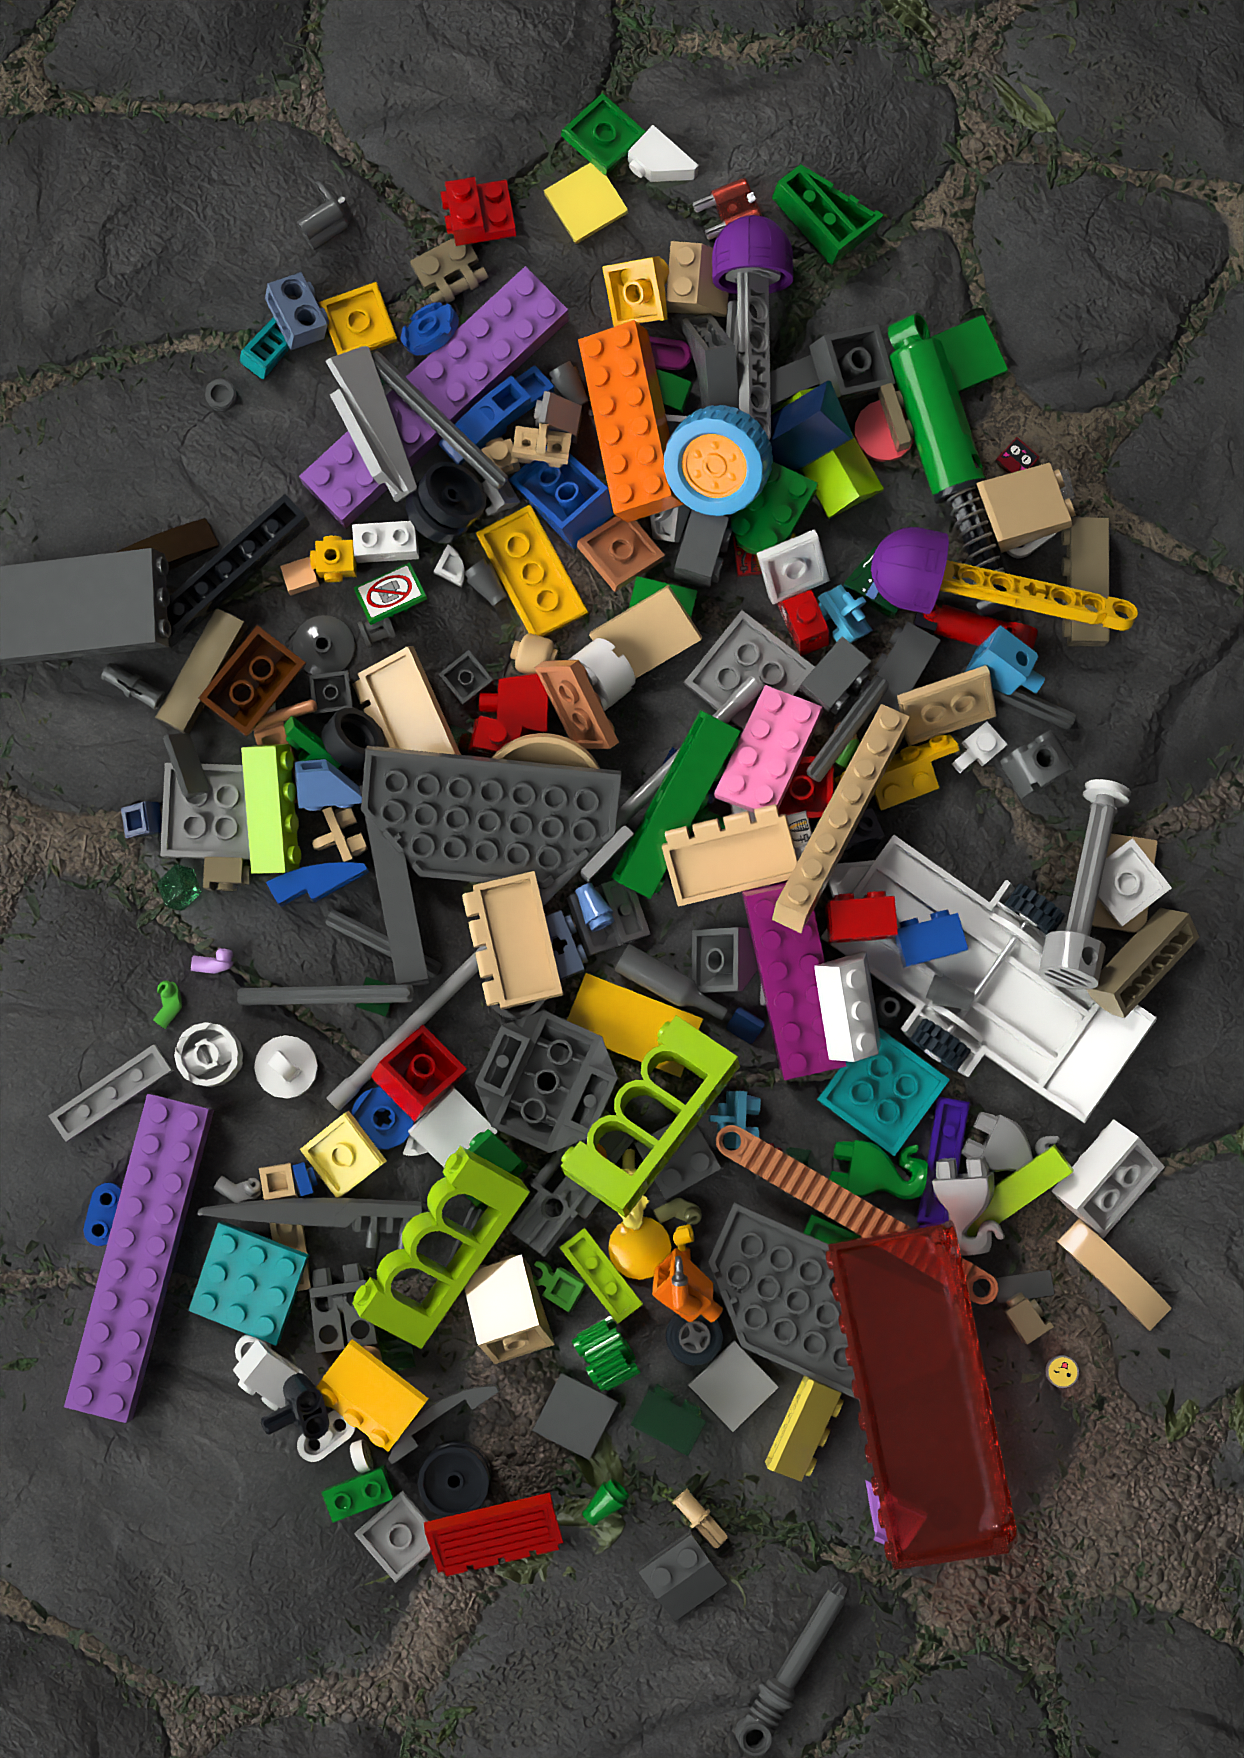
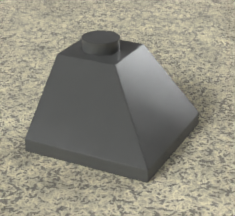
M733 927L692 930V979L695 981L698 990L701 993L743 991L758 970L750 928Z

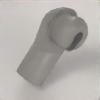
M221 1176L213 1189L234 1203H240L256 1199L261 1194V1183L256 1178H249L247 1181L234 1184L224 1176Z

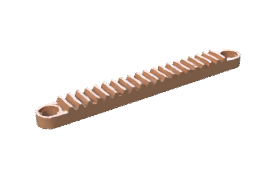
M728 1125L721 1128L717 1133L715 1141L718 1151L739 1165L972 1302L988 1304L996 1298L998 1293L996 1279L971 1262L741 1127ZM735 1132L740 1136L741 1143L736 1150L730 1151L723 1146L722 1139L726 1133ZM978 1279H986L990 1284V1291L984 1297H977L973 1292V1284Z

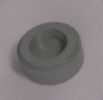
M215 379L207 385L205 398L212 409L223 412L235 405L237 392L233 384L228 380Z

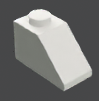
M654 125L628 151L629 168L635 175L640 178L644 176L650 182L694 180L698 176V164Z

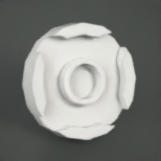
M284 1035L272 1038L262 1046L256 1055L254 1069L257 1081L266 1092L274 1097L288 1099L301 1096L311 1088L317 1078L318 1064L316 1053L308 1043L298 1037Z

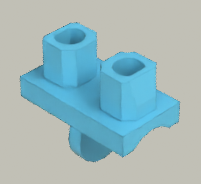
M841 584L828 592L822 593L818 597L820 601L818 605L825 621L832 618L837 626L832 635L836 642L843 636L852 643L872 631L865 620L866 616L860 609L866 603L864 597L854 600Z
M727 1091L726 1103H718V1115H709L708 1122H717V1133L725 1126L735 1125L759 1138L758 1127H746V1114L759 1115L761 1099L747 1095V1091ZM735 1132L726 1133L724 1136V1147L737 1149L741 1143L740 1136Z

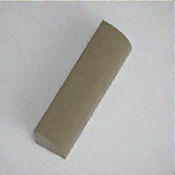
M215 609L155 716L156 719L182 733H190L205 706L198 697L234 654L248 629L244 621L222 610Z
M1160 908L1101 970L1098 986L1093 989H1086L1091 998L1107 1012L1125 1018L1200 938L1190 914Z

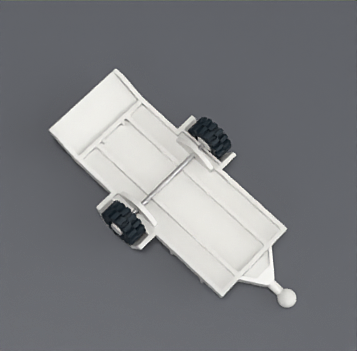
M895 835L891 837L876 860L837 864L828 881L833 897L838 894L854 893V899L864 898L867 892L886 891V896H895L897 929L900 928L899 922L918 918L919 923L931 920L930 914L947 909L950 915L959 914L968 950L906 968L902 966L895 937L884 940L829 944L844 956L867 951L870 974L887 985L891 991L897 992L916 1006L901 1030L919 1049L952 1071L969 1077L983 1055H985L1034 1091L1085 1123L1157 1020L1155 1016L1139 1005L1125 1018L1115 1016L1100 1007L1091 998L1087 990L1060 987L1040 977L1038 972L1046 935L1054 931H1065L1067 923L1063 922L1066 916L1053 902L1048 901L1046 897L1039 895L1037 891L1031 890L1026 885L1018 884L1014 888L1008 880H1005L992 900L988 902ZM806 845L795 848L798 860ZM827 929L820 937L826 943H828ZM934 974L940 977L944 974L968 991L975 993L969 1011L932 1004V1000L926 999Z

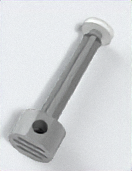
M1094 779L1085 783L1087 790L1083 791V796L1093 804L1090 805L1091 812L1065 931H1054L1046 935L1038 972L1042 979L1057 986L1070 989L1086 990L1098 986L1106 948L1101 941L1090 937L1114 817L1118 812L1116 808L1125 807L1129 804L1127 797L1131 795V791L1123 784L1105 779Z

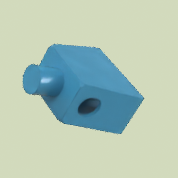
M999 626L975 650L965 670L967 672L986 665L990 671L992 688L1006 695H1011L1020 685L1037 693L1045 680L1044 676L1032 670L1038 658L1037 653L1002 626Z

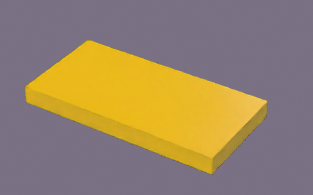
M531 504L476 532L477 538L528 633L545 637L588 615L585 605Z
M585 973L567 1021L602 1036L608 1050L642 1063L645 1055L653 1048L659 1046L657 1035L665 1022H671L677 1015L699 1030L703 1018ZM665 1061L659 1063L655 1068L680 1078L684 1066L675 1061Z

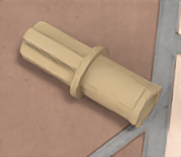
M688 1488L673 1500L672 1503L691 1522L690 1527H695L714 1549L720 1547L728 1538L727 1534L709 1515L711 1511L709 1509L705 1510L689 1492Z

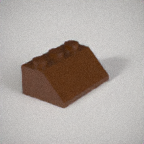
M257 625L198 699L225 722L248 737L305 667L306 662Z

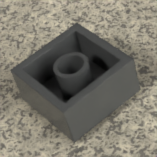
M469 650L438 674L463 707L494 684L491 676Z
M348 670L309 675L311 697L317 703V710L313 712L315 717L334 715L343 708H354Z

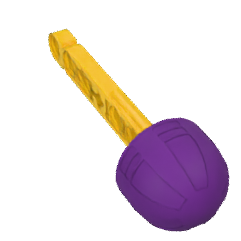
M907 527L894 531L878 545L872 559V578L883 598L894 606L920 613L930 614L939 591H944L1088 624L1103 623V627L1120 631L1129 630L1138 615L1135 605L1124 599L1107 596L1106 599L1097 593L947 560L948 534L929 529ZM962 578H970L977 584L966 583ZM993 585H1001L1004 588H1006L1007 591L997 590L996 588H994ZM1054 598L1063 599L1068 605L1059 604ZM1084 605L1094 606L1098 612L1090 611ZM1115 612H1122L1126 614L1129 618L1124 619L1122 617H1119L1118 615H1116Z

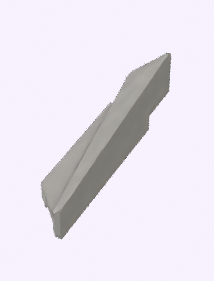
M362 346L326 360L328 367L341 387L330 394L372 478L379 485L386 483L393 500L399 502L416 491L417 485L370 348Z

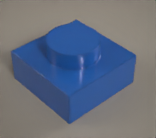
M304 1162L293 1165L292 1168L301 1197L313 1194L312 1187L318 1185L313 1167L306 1168Z

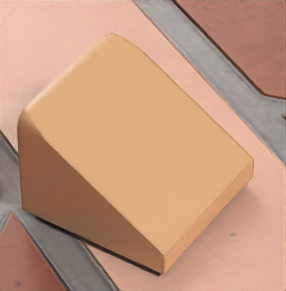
M310 556L280 566L290 596L320 586L315 570L311 569Z

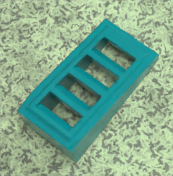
M274 317L243 348L240 354V363L261 379H264L289 350L283 334L275 328L278 324ZM269 335L273 336L275 339H277L279 342H281V344L278 345V344L275 343L273 340H271L268 336H269ZM261 345H264L266 348H268V349H269L270 351H272L273 353L270 355L268 352H266V351H265L264 349H262L260 346H261Z

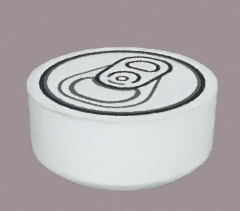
M362 1439L351 1443V1458L357 1472L362 1474L373 1470V1460L366 1441Z

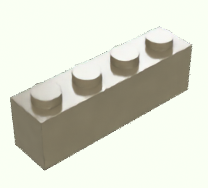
M1071 517L1073 526L1062 530L1061 533L1062 545H1067V557L1062 558V576H1067V587L1097 593L1107 599V596H1109V518ZM1062 599V605H1068V603ZM1084 605L1088 610L1098 612L1094 606ZM1063 619L1062 637H1067V646L1104 647L1110 641V629L1103 627V623L1093 625L1070 619Z

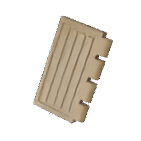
M408 646L358 673L360 679L352 685L361 704L370 701L371 705L363 710L374 719L383 731L384 747L461 755L414 646Z
M773 804L754 809L756 821L753 822L751 821L749 811L723 817L725 829H721L719 820L716 818L693 824L695 836L690 837L687 826L665 831L667 843L662 844V850L678 907L787 881L798 862L786 814L779 815L777 805Z
M535 871L473 885L474 891L465 893L462 897L467 917L480 916V919L470 921L468 924L474 948L487 947L486 950L475 953L480 977L487 978L493 976L494 978L492 981L482 983L487 1006L500 1004L502 1010L562 996L563 991Z

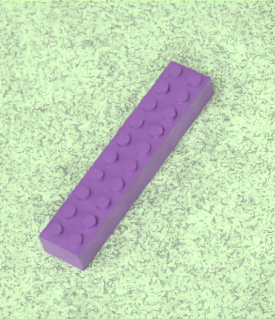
M525 266L463 323L445 345L432 352L406 378L455 424L485 395L505 381L569 321L568 309ZM391 390L386 395L411 468L442 437L395 391ZM349 431L299 476L307 490L345 529L388 490L386 483L379 485L372 478Z
M147 1094L66 1397L65 1408L124 1423L133 1420L212 1121L213 1109L154 1094Z

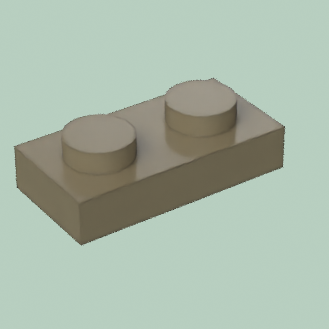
M893 383L880 386L878 397L896 451L909 449L911 438H914V431L910 420L904 419L901 410L905 408L902 394L899 390L895 391Z

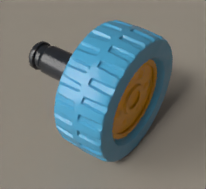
M726 405L707 406L704 409L694 411L686 417L668 440L663 458L666 480L680 501L694 511L715 516L734 514L752 503L766 485L773 463L771 443L765 430H763L757 420L738 408Z

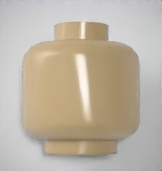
M528 633L522 638L521 642H514L510 658L515 660V668L518 672L526 675L537 674L534 667L543 661H556L558 650L554 649L552 640Z

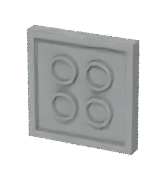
M741 610L684 681V685L718 711L750 676L754 677L763 688L767 685L794 696L799 690L801 683L815 667ZM761 692L730 720L743 731Z
M165 763L160 856L165 858L204 859V857H237L250 860L243 765L201 764L209 786V792L188 799L182 795L172 763Z

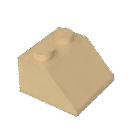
M671 241L666 293L667 312L694 315L711 314L712 316L727 317L728 292L718 289L713 284L712 247L702 243Z

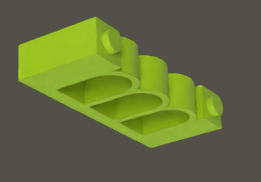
M677 1015L671 1022L667 1021L663 1024L657 1035L659 1046L653 1048L645 1055L641 1063L643 1080L628 1082L619 1089L614 1099L616 1115H607L599 1118L591 1126L587 1134V1145L579 1141L576 1147L571 1146L565 1152L561 1160L563 1163L561 1168L565 1176L625 1218L740 1068L738 1056ZM675 1061L704 1080L686 1105L652 1082L651 1073L659 1063ZM638 1096H649L678 1115L660 1140H657L624 1116V1109L631 1099ZM611 1131L625 1132L651 1150L632 1176L600 1155L597 1151L598 1142L606 1133Z
M461 1145L456 1153L449 1156L445 1163V1169L442 1172L446 1177L438 1180L431 1187L427 1196V1206L430 1212L416 1215L406 1224L402 1232V1244L405 1249H397L387 1254L378 1266L377 1280L370 1277L365 1285L360 1286L356 1291L354 1301L352 1302L361 1318L420 1349L423 1348L530 1193L521 1179ZM458 1194H467L489 1205L471 1231L442 1215V1209L451 1197ZM441 1231L463 1242L447 1267L417 1252V1245L426 1234ZM409 1268H416L438 1280L422 1303H419L391 1288V1283L399 1272Z

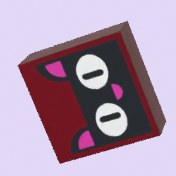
M1016 437L995 462L1010 474L1031 468L1040 456Z

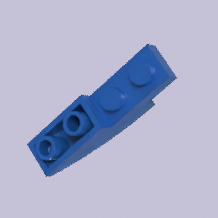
M534 365L516 379L511 375L477 402L454 425L481 450L486 447L487 442L505 434L507 426L536 406L537 400L542 401L544 391L554 393L555 386ZM443 438L439 441V446L456 464L461 465L466 461Z

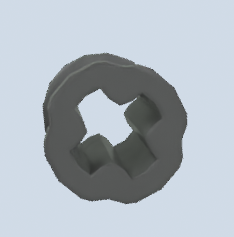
M389 617L370 625L369 621L365 623L362 620L357 622L367 648L372 647V643L389 636L392 639L396 637ZM384 626L383 629L370 633L371 630Z

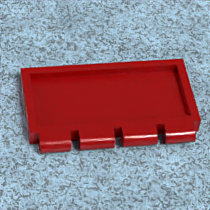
M550 1492L423 1522L425 1535L438 1573L445 1572L446 1577L468 1572L469 1565H473L474 1570L498 1565L500 1564L499 1558L503 1557L505 1562L531 1557L530 1551L536 1550L537 1555L559 1550L558 1544L563 1543L562 1532Z

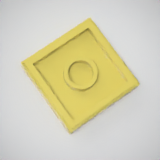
M592 163L585 165L544 190L546 198L575 244L628 214L627 207L608 177L600 172Z
M350 1111L345 1112L300 1148L301 1152L336 1198L343 1197L387 1162Z

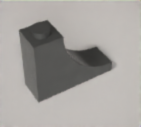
M711 314L681 319L682 331L687 338L695 362L701 392L702 409L711 405H726L739 409L734 343Z

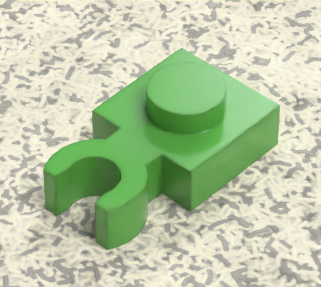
M542 1260L536 1261L534 1265L542 1270L543 1275L541 1279L533 1275L535 1286H545L546 1290L542 1296L567 1312H571L587 1283L562 1267L557 1268L556 1272L553 1273L551 1266L547 1262Z

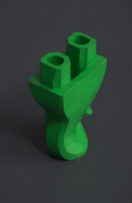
M859 1140L835 1142L833 1158L849 1161L847 1173L831 1171L829 1180L858 1197H865L876 1191H883L900 1199L910 1200L923 1196L928 1163L910 1156L919 1150L918 1145L903 1148L898 1154V1162L903 1169L911 1173V1178L908 1181H904L888 1155L879 1146Z

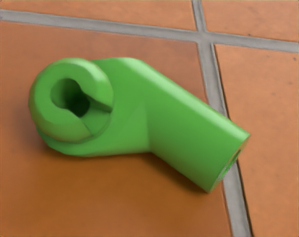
M168 980L162 981L157 987V992L161 995L163 1007L153 1019L164 1029L167 1028L182 1008L180 989L176 983Z

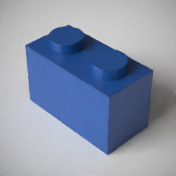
M947 909L930 914L931 920L919 923L918 918L899 922L900 928L898 929V935L895 936L903 968L967 951L968 946L959 914L950 915Z

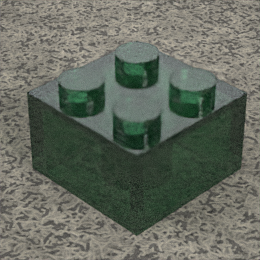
M659 1384L655 1388L648 1385L630 1419V1425L688 1456L706 1423L705 1416L702 1414V1407L687 1399L684 1400L683 1404L673 1399L674 1392Z

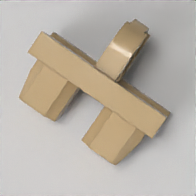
M539 423V429L516 426L512 457L518 458L520 463L530 464L536 460L544 461L550 467L561 468L563 464L568 465L572 433L548 430L549 424Z
M332 807L324 809L323 813L331 832L313 840L314 850L320 851L337 845L343 862L354 863V857L367 851L368 846L362 833L347 839L343 833V828L357 823L352 808H338L334 810Z

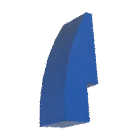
M323 863L284 873L267 881L266 884L277 904L282 907L306 893L309 894L314 902H317L370 871L364 863Z

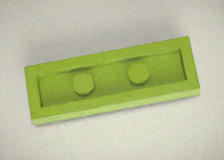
M585 1228L559 1247L617 1324L643 1305Z

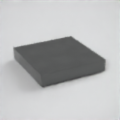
M561 1372L532 1431L589 1460L618 1401Z

